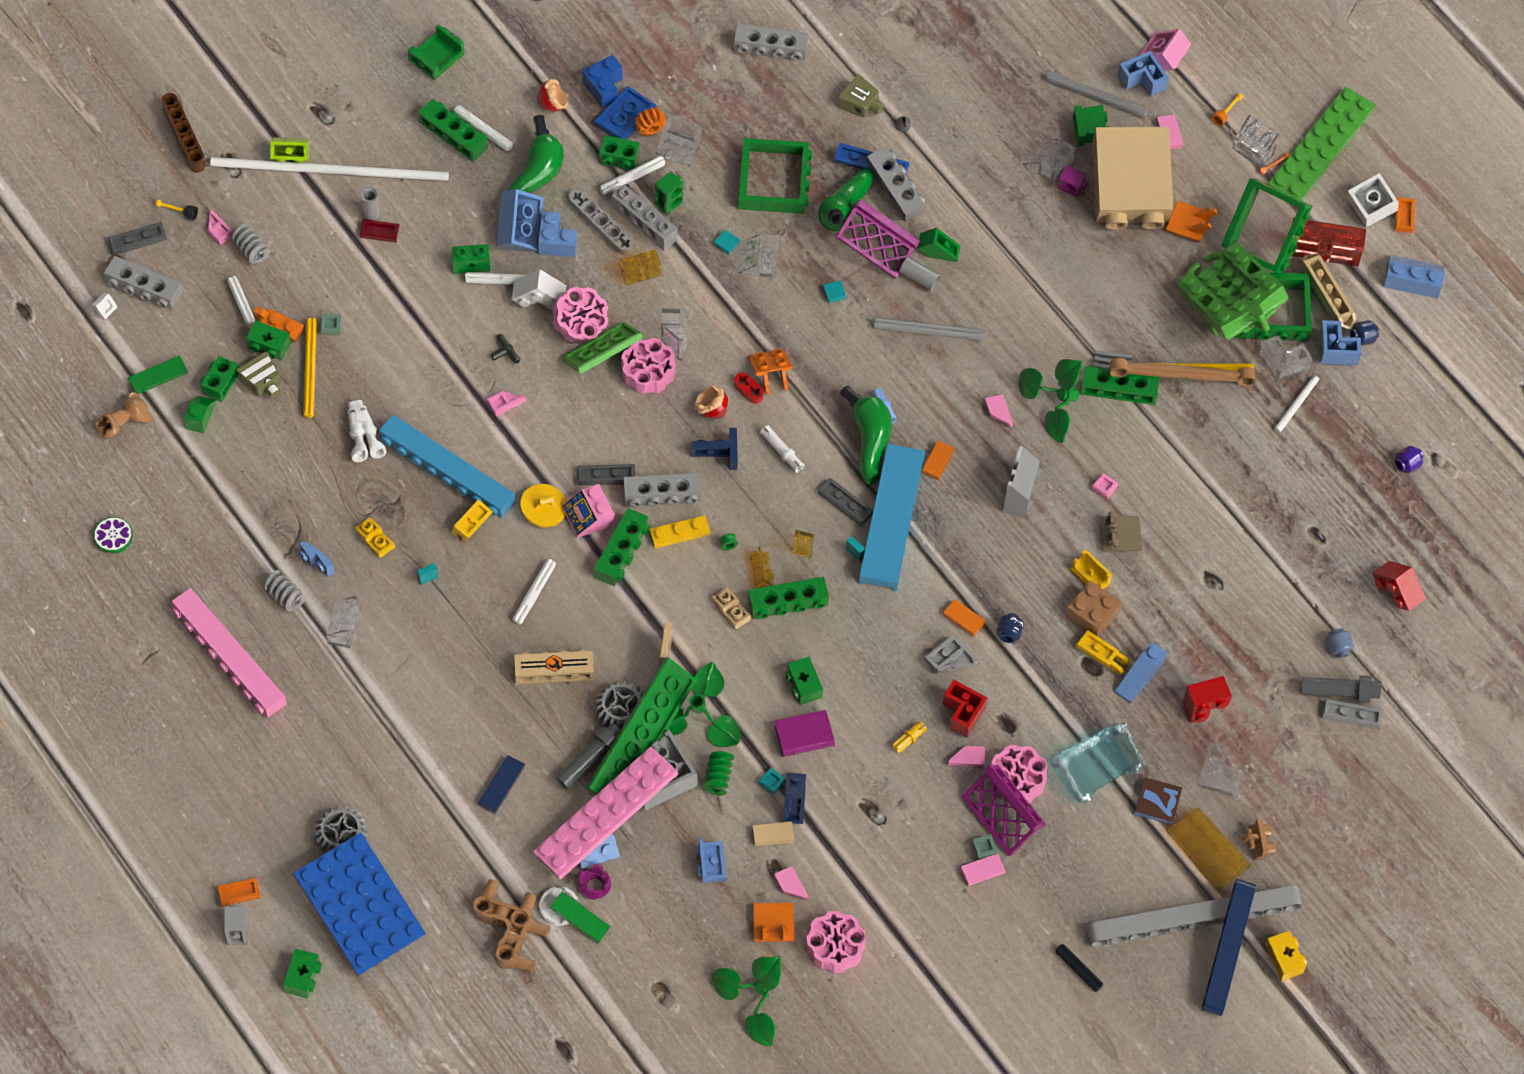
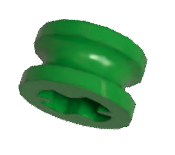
M728 533L719 538L722 550H731L737 547L738 542L735 540V534Z

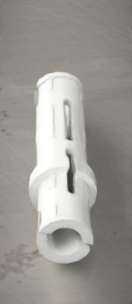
M769 425L765 426L766 431L762 428L760 434L781 455V459L787 462L796 473L800 472L798 468L802 470L805 464L795 455V451L789 449Z

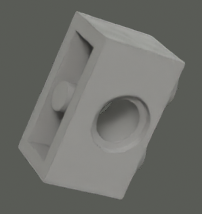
M241 905L225 907L224 931L228 945H248L249 921L246 908Z

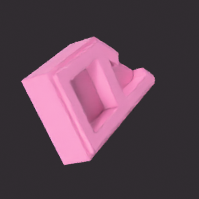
M211 210L208 234L221 245L232 237L234 231Z
M501 391L486 399L495 416L526 401L525 396L513 395L506 391Z
M1004 395L985 398L989 416L996 421L999 420L1007 424L1008 427H1013Z
M964 746L948 761V766L985 767V746Z
M792 866L774 874V878L783 894L797 896L805 901L809 899Z

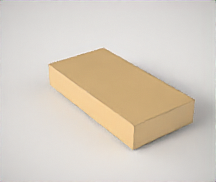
M792 822L753 825L755 846L794 843Z

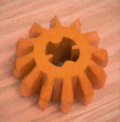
M650 107L648 110L644 109L635 118L636 128L643 136L657 134L666 126V117L658 107Z

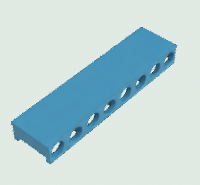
M891 444L887 445L859 584H874L893 588V591H897L924 462L925 451Z

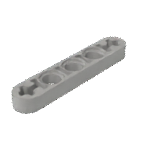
M572 190L569 193V204L621 255L631 254L633 251V240L582 190ZM587 207H591L594 209V211L592 213H586L584 209ZM598 219H604L606 223L604 225H598L596 221ZM610 231H616L618 235L615 237H610L608 233Z

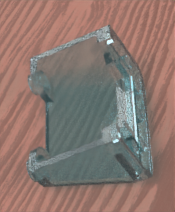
M1125 723L1108 725L1049 760L1052 768L1077 802H1082V804L1093 799L1094 791L1123 774L1130 773L1134 775L1141 771L1140 767L1146 765Z

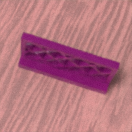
M860 199L853 204L852 210L837 233L836 238L896 279L903 262L911 255L914 248L918 246L920 240ZM855 213L861 217L862 224L854 225L853 216ZM867 225L876 227L877 234L869 236ZM863 226L865 237L857 238L855 228ZM846 229H851L853 239H846L842 236L843 232ZM882 236H889L892 245L884 246ZM878 237L880 247L872 248L870 238ZM866 239L868 249L862 250L859 248L858 240ZM897 246H903L907 249L904 256H898ZM893 247L895 257L887 259L885 249ZM881 250L883 260H876L873 251ZM896 260L897 269L895 272L889 269L887 261Z
M989 765L984 770L985 773L961 797L1008 856H1012L1037 830L1042 829L1046 823L1000 766ZM987 778L992 782V790H984V781ZM973 792H979V803H973L969 798ZM984 792L992 793L991 804H983ZM996 793H1001L1004 796V805H996ZM983 806L991 807V818H985ZM996 807H1004L1003 819H995ZM1008 808H1013L1016 811V820L1008 819ZM995 821L1003 822V833H997ZM1008 822H1016L1015 834L1007 833ZM1020 823H1026L1030 828L1025 835L1020 834ZM1007 836H1015V845L1011 849L1007 845Z

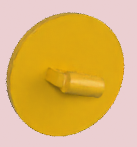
M536 484L529 487L523 493L520 508L523 516L530 523L538 527L549 528L558 525L564 520L566 515L562 505L567 502V499L559 489L552 485Z

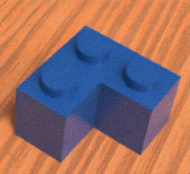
M612 54L583 70L582 82L602 108L611 104L616 99L617 87L615 83L623 79V67Z

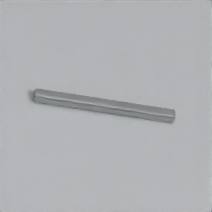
M1052 71L1047 73L1046 81L1143 118L1147 114L1148 108Z
M879 317L874 319V328L974 340H983L985 333L983 329Z

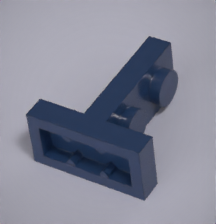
M729 428V441H692V457H729L730 470H737V428Z
M786 774L783 822L803 824L806 774Z

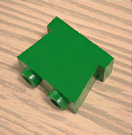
M1103 104L1083 109L1082 106H1074L1073 122L1077 146H1084L1085 143L1092 144L1096 127H1106L1108 114L1107 111H1104Z

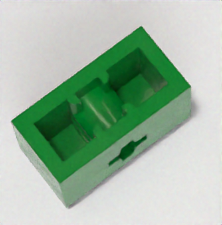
M489 244L452 247L454 274L491 271Z
M257 320L246 337L247 347L251 351L261 353L267 351L271 359L282 360L291 344L290 333Z
M809 656L787 663L785 676L788 683H792L793 696L799 700L800 705L823 697L822 685Z
M295 948L283 983L284 993L308 999L309 993H313L315 989V975L320 973L322 967L319 954Z

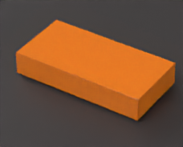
M1397 197L1396 199L1399 204L1398 211L1395 212V231L1413 233L1415 199Z
M937 441L922 469V474L939 480L955 451V447Z
M956 599L943 612L944 617L973 637L986 622V620Z
M257 878L217 886L221 907L261 898Z

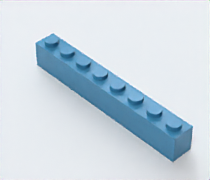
M392 415L379 430L380 440L385 446H391L399 455L408 457L413 464L423 467L431 476H437L445 485H451L459 494L469 497L473 503L480 500L493 511L491 515H497L502 519L515 503L514 492L395 415Z

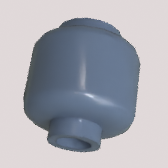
M1344 628L1329 632V636L1326 638L1330 654L1338 655L1339 658L1349 656V652L1354 648L1351 634L1349 631H1344Z

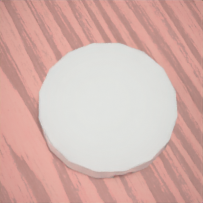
M552 887L545 891L540 898V915L551 925L562 926L569 924V922L550 909V906L561 891L578 902V897L567 887Z

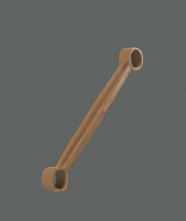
M1115 358L1109 362L1110 375L1113 377L1136 374L1176 379L1234 381L1240 386H1251L1256 383L1255 370L1249 367L1234 371L1181 365L1128 363L1124 358Z

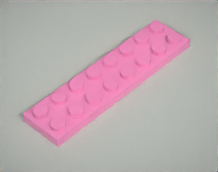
M652 747L648 748L533 851L535 856L561 880L678 775L677 770Z

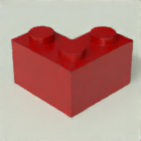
M1388 561L1372 573L1376 586L1381 590L1391 592L1394 598L1393 602L1399 609L1410 611L1426 599L1415 572L1410 566Z
M1220 676L1188 685L1182 703L1190 723L1195 721L1203 722L1209 718L1211 709L1227 707L1230 704L1232 695L1225 677Z
M954 679L944 693L942 704L955 711L951 719L950 729L967 738L986 709L988 698Z

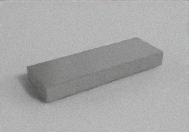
M1325 699L1322 719L1380 730L1383 709Z

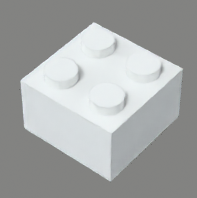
M1380 173L1348 190L1347 199L1366 228L1398 211L1399 202Z

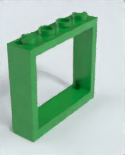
M743 138L738 209L804 214V208L809 203V196H805V193L810 189V180H806L807 176L811 174V165H807L808 160L811 161L812 150H809V142ZM750 152L803 155L800 199L748 196Z
M1249 178L1221 246L1227 248L1238 241L1259 190L1265 191L1299 209L1275 264L1250 252L1248 253L1263 267L1275 273H1284L1286 267L1290 265L1291 255L1297 249V241L1304 233V225L1311 217L1309 214L1313 206L1263 181Z
M1269 272L1283 285L1284 289L1303 290L1304 326L1269 325L1270 329L1266 332L1255 327L1246 333L1242 332L1236 335L1235 338L1309 341L1312 332L1310 274Z

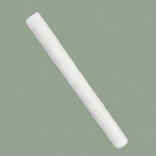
M1316 375L1312 376L1274 428L1276 433H1281L1319 381Z

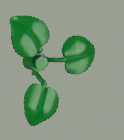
M1062 359L1057 363L1055 378L1059 381L1060 389L1040 386L1043 376L1034 368L1024 369L1019 377L1020 392L1027 399L1036 398L1039 394V389L1057 392L1058 399L1063 403L1056 406L1055 411L1047 412L1045 428L1054 440L1061 443L1065 441L1070 425V417L1066 410L1060 408L1069 405V402H1076L1079 398V390L1074 386L1080 375L1083 362L1081 360Z
M710 662L702 667L694 676L697 679L692 688L695 694L689 699L690 706L687 707L686 713L683 714V709L680 708L667 731L670 730L673 736L679 735L687 728L685 718L689 715L690 711L696 714L705 713L713 724L707 731L709 741L717 747L735 746L739 744L741 738L740 729L736 721L730 716L721 715L715 722L706 709L704 698L707 695L710 697L719 695L725 685L724 678L715 663Z
M759 957L755 959L752 963V974L757 981L755 980L743 985L739 984L740 975L735 970L730 968L715 970L711 975V979L717 993L722 998L733 1000L738 997L739 989L754 986L756 993L763 995L753 1012L754 1015H750L745 1019V1028L748 1035L755 1042L764 1046H772L775 1036L774 1021L768 1014H758V1011L769 996L768 992L779 985L781 957Z

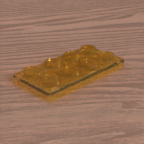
M1199 807L1168 829V834L1219 890L1250 868L1251 864Z

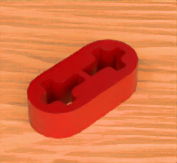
M742 372L735 376V388L749 402L758 404L763 400V388L750 375ZM739 380H746V385L744 383L739 384ZM752 391H753L755 394L758 392V393H759V396H757V395L752 396Z

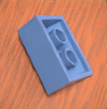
M518 189L501 192L497 246L510 250L539 251L538 241L544 197Z
M1390 255L1384 287L1438 299L1443 284L1444 266Z

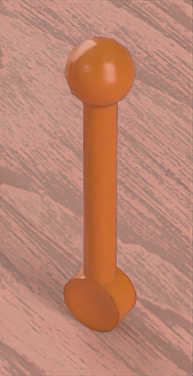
M1285 153L1283 157L1268 166L1260 167L1259 173L1265 174L1271 167L1283 160H1287L1290 154Z

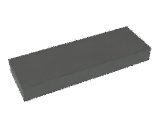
M162 222L108 237L114 256L167 240Z
M635 464L578 466V486L624 484V477L635 476Z
M831 478L818 489L820 496L860 526L873 515L874 510Z

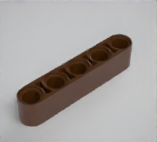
M166 93L161 99L166 119L190 170L195 173L202 172L206 165L198 140L178 97L173 93Z

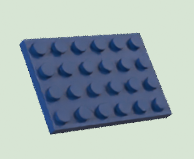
M361 832L292 874L357 977L426 934Z

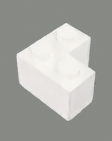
M539 269L514 281L512 300L522 307H528L539 302L547 309L552 310L555 302L566 292L567 285Z

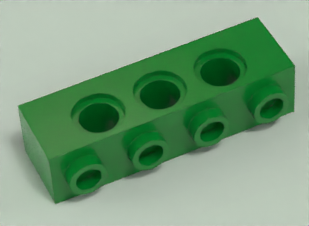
M432 99L418 112L419 123L472 162L488 149L485 134L476 131L470 123L464 122L455 112L449 111L443 103Z
M1085 366L1081 395L1155 405L1159 377L1136 374L1113 377L1110 375V369Z
M627 508L594 568V578L614 587L618 581L623 579L626 565L629 566L631 564L634 551H638L641 546L642 536L647 535L650 529L649 516ZM629 531H634V532H636V533H634V534H629V533H627V532H629ZM625 546V547H627V548H626V549H620L619 547ZM611 562H618V564L613 565Z
M823 576L748 590V601L752 618L764 619L771 615L781 616L788 612H803L810 608L821 609L828 605L829 595ZM809 594V595H811L812 597L807 598V597H805V596H803V595ZM785 598H792L793 600L787 601ZM767 601H772V602H774V603H773V604H767L766 602H767Z

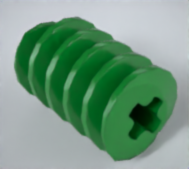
M715 751L709 755L708 768L706 769L705 782L703 783L705 791L716 796L727 794V791L724 789L728 788V783L726 782L730 780L728 775L731 774V769L729 768L733 766L731 762L734 760L733 754Z

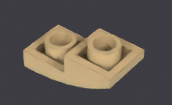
M728 587L712 596V600L735 629L751 620V615L742 607L737 596Z

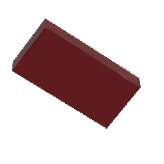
M363 219L360 238L397 243L400 225Z

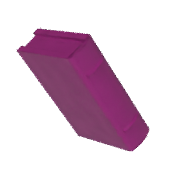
M826 710L775 721L774 727L783 757L835 746V739Z

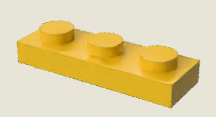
M704 515L650 528V535L654 548H659L710 535V529Z

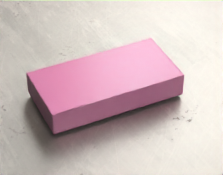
M1175 114L1157 117L1158 127H1169L1170 150L1183 148V141Z
M997 853L961 866V871L967 885L970 886L1004 874L1005 868Z

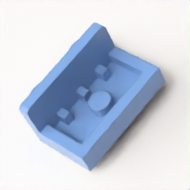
M612 833L580 862L581 868L620 857L614 834Z
M699 839V845L695 846L696 858L700 857L697 871L698 876H702V883L726 881L723 841L703 843V839Z

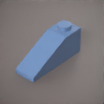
M1151 642L1139 656L1115 690V693L1131 704L1164 665L1167 652Z

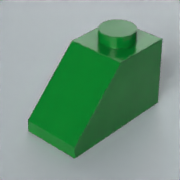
M937 227L920 233V242L917 249L929 258L952 262L958 261L961 246Z
M196 396L190 401L184 416L186 429L204 433L216 400Z

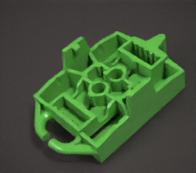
M1237 241L1223 251L1213 252L1203 257L1206 264L1219 259L1195 276L1196 271L1201 268L1199 262H1196L1189 268L1186 276L1176 282L1181 295L1199 313L1206 328L1215 337L1220 334L1227 341L1255 327L1264 332L1268 331L1270 327L1267 319L1275 313V310L1289 299L1283 285ZM1232 264H1234L1241 271V273Z

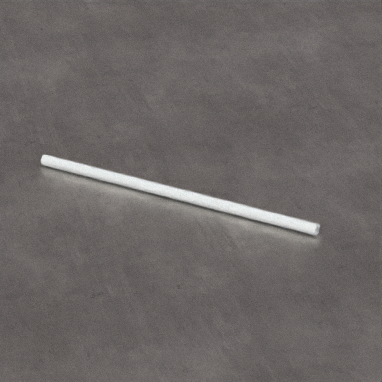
M211 157L210 165L214 167L449 181V172L217 157Z

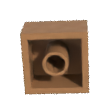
M1090 581L1067 607L1066 618L1085 632L1089 630L1099 637L1119 614L1122 602Z

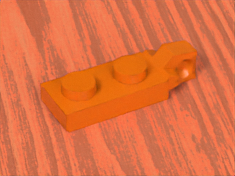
M257 306L253 311L254 318L260 320L259 322L290 333L291 341L294 343L305 329L303 324L274 310H265Z

